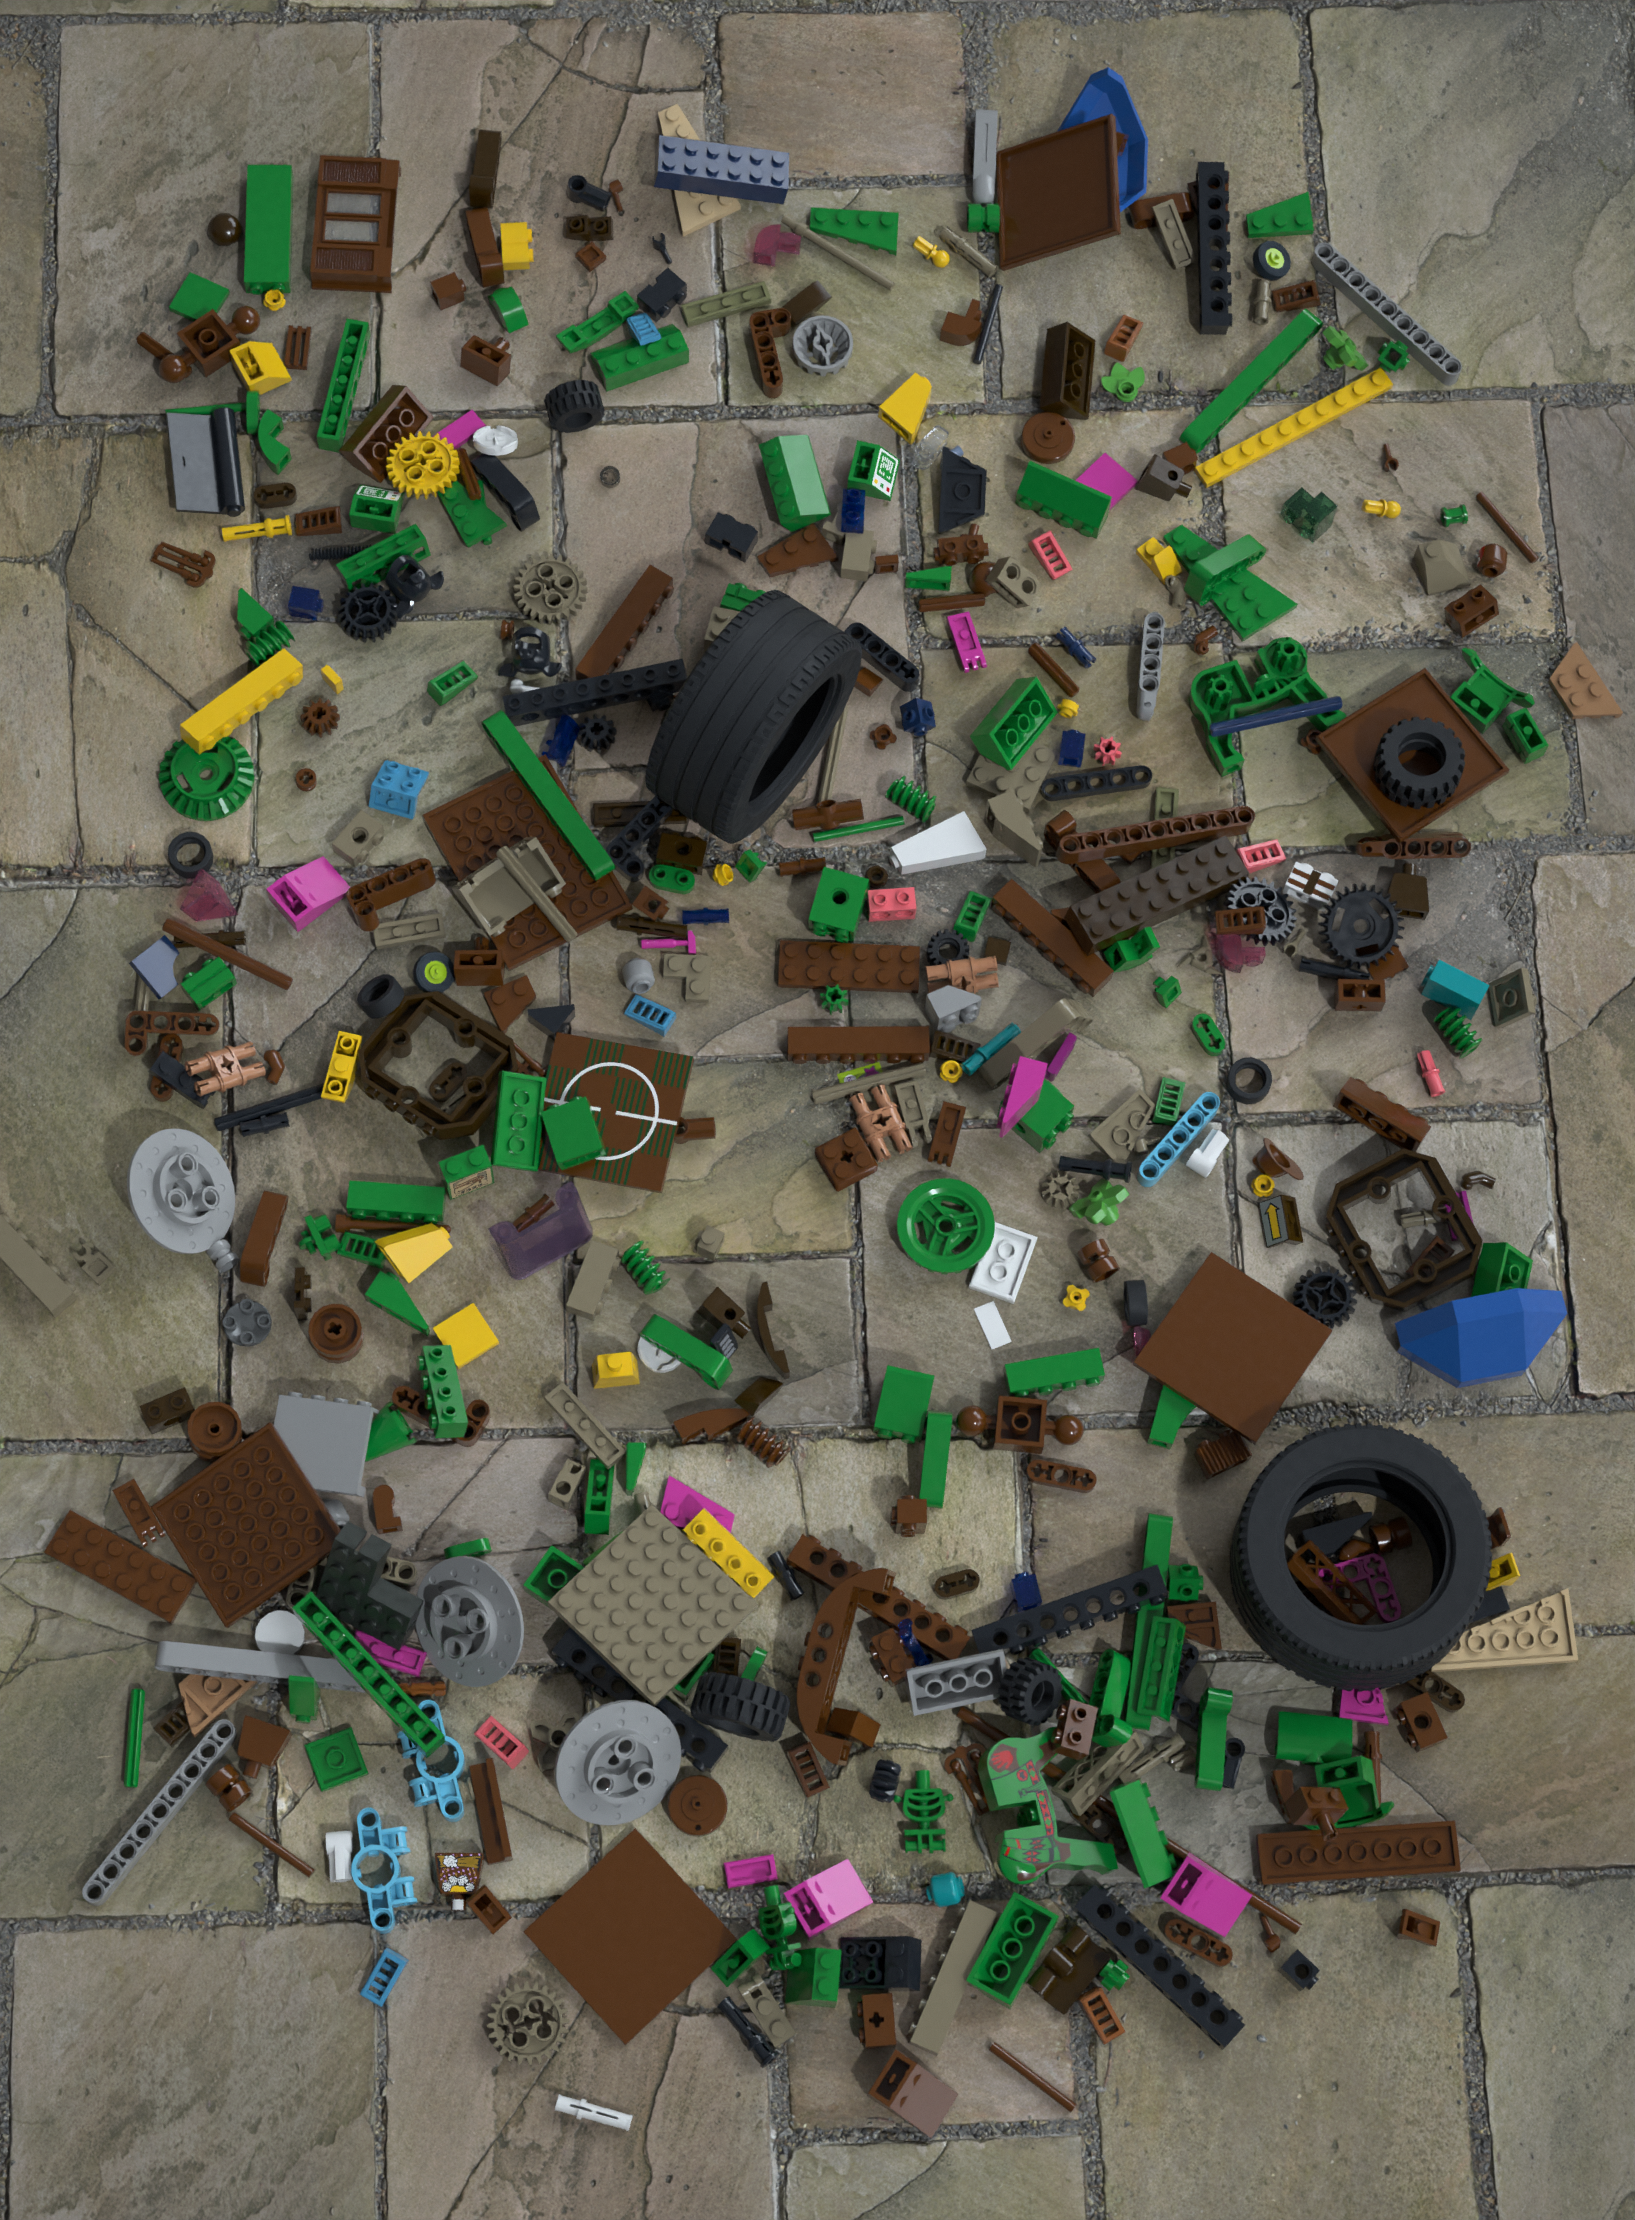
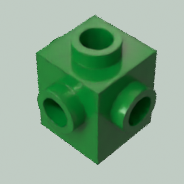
M1399 340L1396 343L1390 341L1389 344L1385 342L1377 352L1380 355L1378 358L1381 362L1379 366L1389 373L1392 370L1397 372L1398 369L1403 371L1410 361L1407 358L1410 353L1406 351L1408 346ZM1392 352L1398 353V359L1395 361L1390 358Z
M1190 1564L1168 1565L1166 1585L1168 1598L1182 1601L1198 1600L1199 1590H1203L1204 1583L1203 1575H1199L1198 1566Z

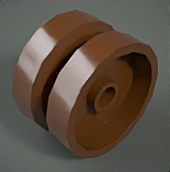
M343 1304L323 1306L314 1313L309 1322L308 1333L313 1349L321 1359L329 1363L340 1364L350 1361L358 1355L363 1346L364 1333L359 1316L353 1309Z
M208 1402L199 1406L191 1414L188 1421V1437L193 1453L201 1460L213 1463L242 1442L241 1420L238 1413L230 1405L222 1402Z

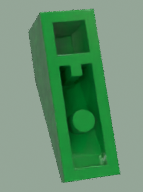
M379 1271L365 1293L366 1301L428 1337L430 1334L429 1326L401 1282H399L400 1279L391 1272L385 1274Z
M591 1459L584 1533L609 1535L615 1464L607 1470L598 1459Z
M289 1675L291 1717L295 1718V1722L309 1724L311 1720L317 1721L321 1691L315 1678Z

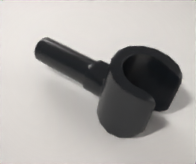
M660 233L661 241H656L654 236H652L654 249L659 250L663 254L668 265L671 264L672 260L666 249L665 235Z

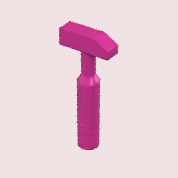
M688 931V940H641L642 949L688 946V954L696 955L695 935L692 931Z

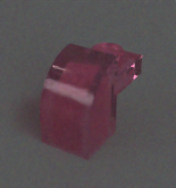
M779 224L765 227L756 238L753 263L775 267L778 251L800 255L801 236L791 232L781 233V225Z
M1238 934L1215 936L1217 960L1228 971L1240 973L1243 964L1249 967L1263 964L1266 956L1265 947H1242L1241 936Z

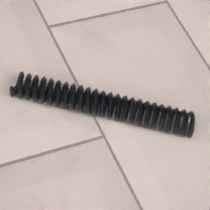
M360 545L358 548L355 546V551L354 546H351V549L348 546V551L346 546L344 551L341 546L340 549L337 547V553L335 547H333V551L331 547L329 549L327 547L326 553L323 547L322 551L319 548V555L318 549L316 548L314 553L312 548L309 558L311 562L313 559L314 561H320V559L327 561V559L331 560V558L333 560L335 558L336 560L338 558L341 560L342 557L345 560V558L348 559L365 550V546L362 545V549Z

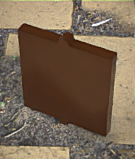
M1373 944L1357 948L1356 952L1359 956L1374 953L1378 950V945ZM1392 946L1391 950L1394 955L1386 953V962L1379 958V966H1375L1373 962H1370V969H1367L1373 980L1394 978L1395 974L1409 968L1399 948Z

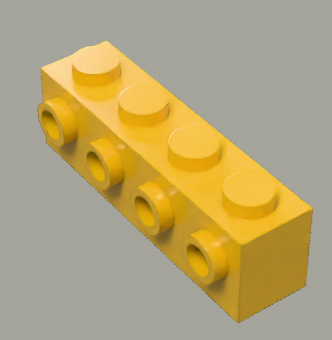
M705 1508L683 1529L686 1532L685 1536L693 1544H698L704 1550L703 1553L711 1561H716L722 1567L721 1570L728 1577L733 1578L749 1596L751 1595L755 1598L775 1577Z

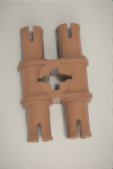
M969 956L968 959L955 961L950 959L945 964L926 966L928 981L948 978L946 981L927 983L928 994L947 985L976 994L978 990L998 988L997 973L977 976V973L998 970L996 956L977 959Z
M251 1041L235 1047L227 1045L223 1049L214 1052L208 1051L201 1058L185 1062V1070H190L187 1072L189 1076L207 1070L212 1075L211 1078L195 1082V1090H200V1092H197V1095L200 1097L214 1091L225 1092L226 1089L235 1086H244L248 1080L265 1076V1068H260L263 1065L262 1062L259 1061L245 1067L240 1066L238 1060L255 1056V1047Z
M879 1085L880 1089L876 1086L871 1090L879 1107L878 1110H869L863 1093L857 1094L858 1097L854 1095L849 1099L857 1115L856 1123L860 1125L865 1136V1143L871 1145L878 1163L883 1162V1158L885 1161L891 1158V1154L883 1140L884 1137H893L899 1154H904V1150L908 1152L913 1149L905 1132L906 1124L902 1122L897 1111V1104L891 1102L885 1085ZM880 1120L881 1123H885V1126L882 1127L881 1124H877V1121Z

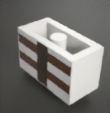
M1296 862L1282 893L1288 894L1289 897L1325 912L1326 909L1323 905H1328V898L1332 897L1339 880H1336L1329 873H1321L1314 870L1309 864Z

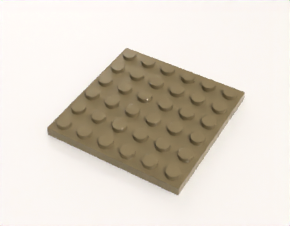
M650 1505L551 1598L547 1604L654 1707L758 1606L748 1594L653 1505Z

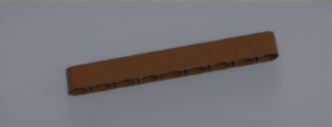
M1238 806L1071 834L1061 839L1056 851V858L1063 864H1073L1214 840L1224 836L1243 835L1250 830L1255 819V812L1248 806ZM1152 833H1156V834H1158L1160 837H1156V836H1154ZM1108 840L1114 841L1116 844H1111ZM1086 844H1090V845H1092L1094 848H1090V847H1088ZM1064 848H1069L1072 852L1066 851Z

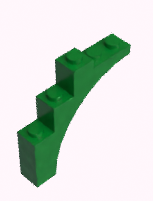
M1163 1385L1147 1443L1170 1450L1179 1428L1196 1406Z

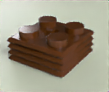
M852 1128L815 1148V1156L837 1192L877 1172L878 1164L857 1128ZM842 1157H851L850 1163H847V1161L842 1162Z

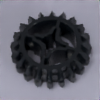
M371 582L369 587H365L363 583L360 589L353 586V593L346 591V598L340 599L341 605L338 606L337 610L339 613L338 621L341 622V628L346 630L348 637L353 635L356 641L362 637L364 643L367 642L368 638H371L372 642L375 643L376 637L379 636L383 640L385 638L384 633L391 635V628H396L397 626L395 620H398V612L395 610L398 604L396 603V598L391 596L388 589L383 591L381 584L374 588V584ZM382 606L387 610L383 619L380 618L379 614ZM355 607L357 608L358 613L356 614V618L352 620L350 614L352 609Z
M1329 1266L1325 1268L1324 1272H1322L1320 1267H1316L1315 1273L1312 1270H1308L1306 1273L1307 1277L1304 1275L1300 1276L1299 1280L1301 1283L1295 1284L1294 1288L1297 1291L1292 1293V1297L1297 1300L1293 1301L1292 1304L1300 1307L1299 1309L1322 1324H1327V1327L1333 1330L1334 1324L1341 1327L1343 1321H1349V1314H1353L1355 1311L1352 1306L1357 1304V1300L1352 1297L1357 1292L1356 1290H1349L1353 1286V1282H1345L1346 1274L1339 1277L1338 1269H1335L1334 1273H1330ZM1318 1282L1327 1283V1285L1323 1288H1318L1316 1286L1314 1288L1310 1287L1312 1284ZM1334 1286L1340 1291L1343 1301L1335 1295ZM1328 1290L1327 1301L1321 1307L1322 1295H1325ZM1306 1295L1315 1303V1311L1308 1304ZM1325 1309L1340 1310L1331 1315L1322 1314Z

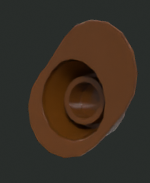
M1264 1138V1146L1252 1159L1260 1172L1271 1178H1278L1289 1174L1297 1180H1303L1304 1175L1300 1167L1289 1156L1278 1149L1270 1139Z

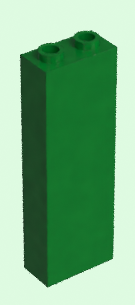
M247 165L244 265L246 293L260 295L267 293L269 290H279L282 294L291 293L294 186L292 165Z

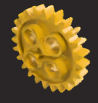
M419 431L418 437H414L410 433L409 440L402 437V444L394 443L395 450H389L390 457H387L388 465H386L389 481H392L394 488L398 487L400 494L406 490L408 498L413 493L417 500L420 495H424V498L427 500L429 494L436 498L437 491L444 494V487L452 488L451 481H457L456 474L460 473V461L457 450H454L453 443L448 444L446 437L440 440L438 433L431 437L430 431L427 432L426 436H422L421 431Z

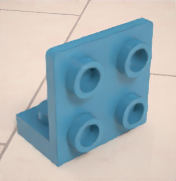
M385 760L371 785L369 807L413 819L416 814L418 795L428 778L429 772L402 765L395 761Z

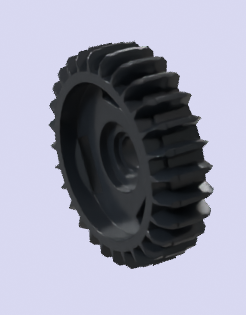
M1362 883L1360 889H1358L1357 884H1352V891H1350L1347 886H1344V894L1335 891L1338 898L1329 897L1328 899L1332 904L1330 906L1323 905L1327 913L1319 914V916L1325 918L1324 922H1318V925L1324 927V930L1319 931L1318 934L1325 935L1326 937L1321 940V944H1329L1325 951H1334L1331 955L1332 959L1340 956L1339 964H1343L1345 960H1348L1347 966L1350 968L1354 962L1357 969H1361L1362 963H1364L1367 969H1370V962H1373L1375 966H1379L1378 959L1380 958L1386 962V953L1394 955L1391 947L1399 948L1395 940L1403 939L1398 934V931H1402L1405 928L1398 926V922L1404 921V918L1397 917V914L1402 910L1393 908L1397 904L1396 900L1388 901L1391 897L1390 893L1384 897L1382 896L1383 888L1375 892V885H1371L1369 890H1367L1366 883ZM1373 899H1376L1387 911L1388 917L1383 920L1369 905ZM1338 908H1342L1345 910L1338 932L1333 931L1332 925ZM1359 919H1363L1367 924L1366 930L1362 933H1358L1354 929V923ZM1373 944L1378 945L1376 952L1356 956L1355 949Z

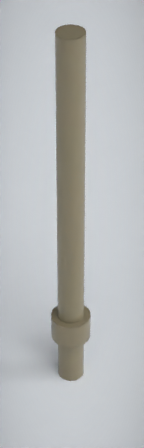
M787 215L783 216L781 222L795 230L794 233L801 238L806 237L890 291L895 286L893 281L811 231L808 225L803 222L799 223Z

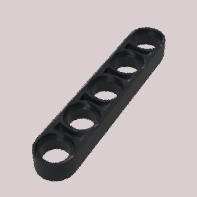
M1139 765L1049 778L1042 784L1041 795L1047 801H1059L1143 789L1150 785L1152 771L1147 766ZM1139 772H1144L1148 776V780L1140 782L1136 779L1135 775ZM1121 775L1125 778L1126 782L1123 785H1117L1113 782V777ZM1098 778L1103 782V786L1094 788L1091 786L1090 781ZM1070 782H1077L1081 788L1078 791H1071L1068 788V784ZM1054 785L1057 787L1058 792L1050 795L1046 792L1045 787Z

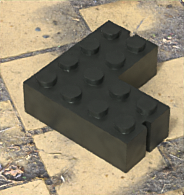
M348 1521L334 1539L316 1597L335 1617L400 1651L413 1633L424 1600L381 1578L392 1544L372 1534L359 1551L355 1550L368 1531Z

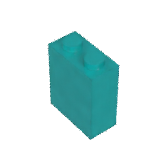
M1439 960L1436 966L1431 965L1421 983V986L1425 987L1421 995L1446 1008H1461L1459 1014L1462 1016L1466 1015L1468 1019L1472 1020L1490 985Z

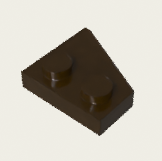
M305 1267L295 1268L294 1291L296 1293V1301H294V1310L298 1321L308 1320V1312H312V1299L307 1298V1289L312 1288L311 1275H307Z

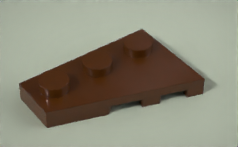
M814 523L757 556V561L770 578L795 572L797 569L807 566L811 568L828 561L830 563L836 562L839 557Z

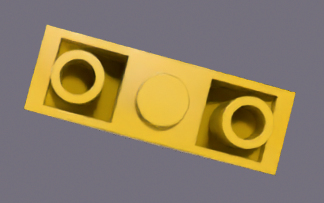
M342 1031L338 1032L321 1098L345 1103L353 1088L359 1064L358 1051L361 1048L362 1036Z

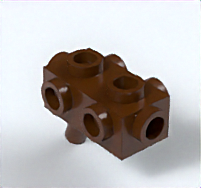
M972 523L968 534H962L960 537L938 539L937 547L933 548L934 561H938L939 565L945 564L946 566H954L957 563L965 562L975 564L984 561V556H989V547L987 542L984 543L983 534L977 535L979 525Z

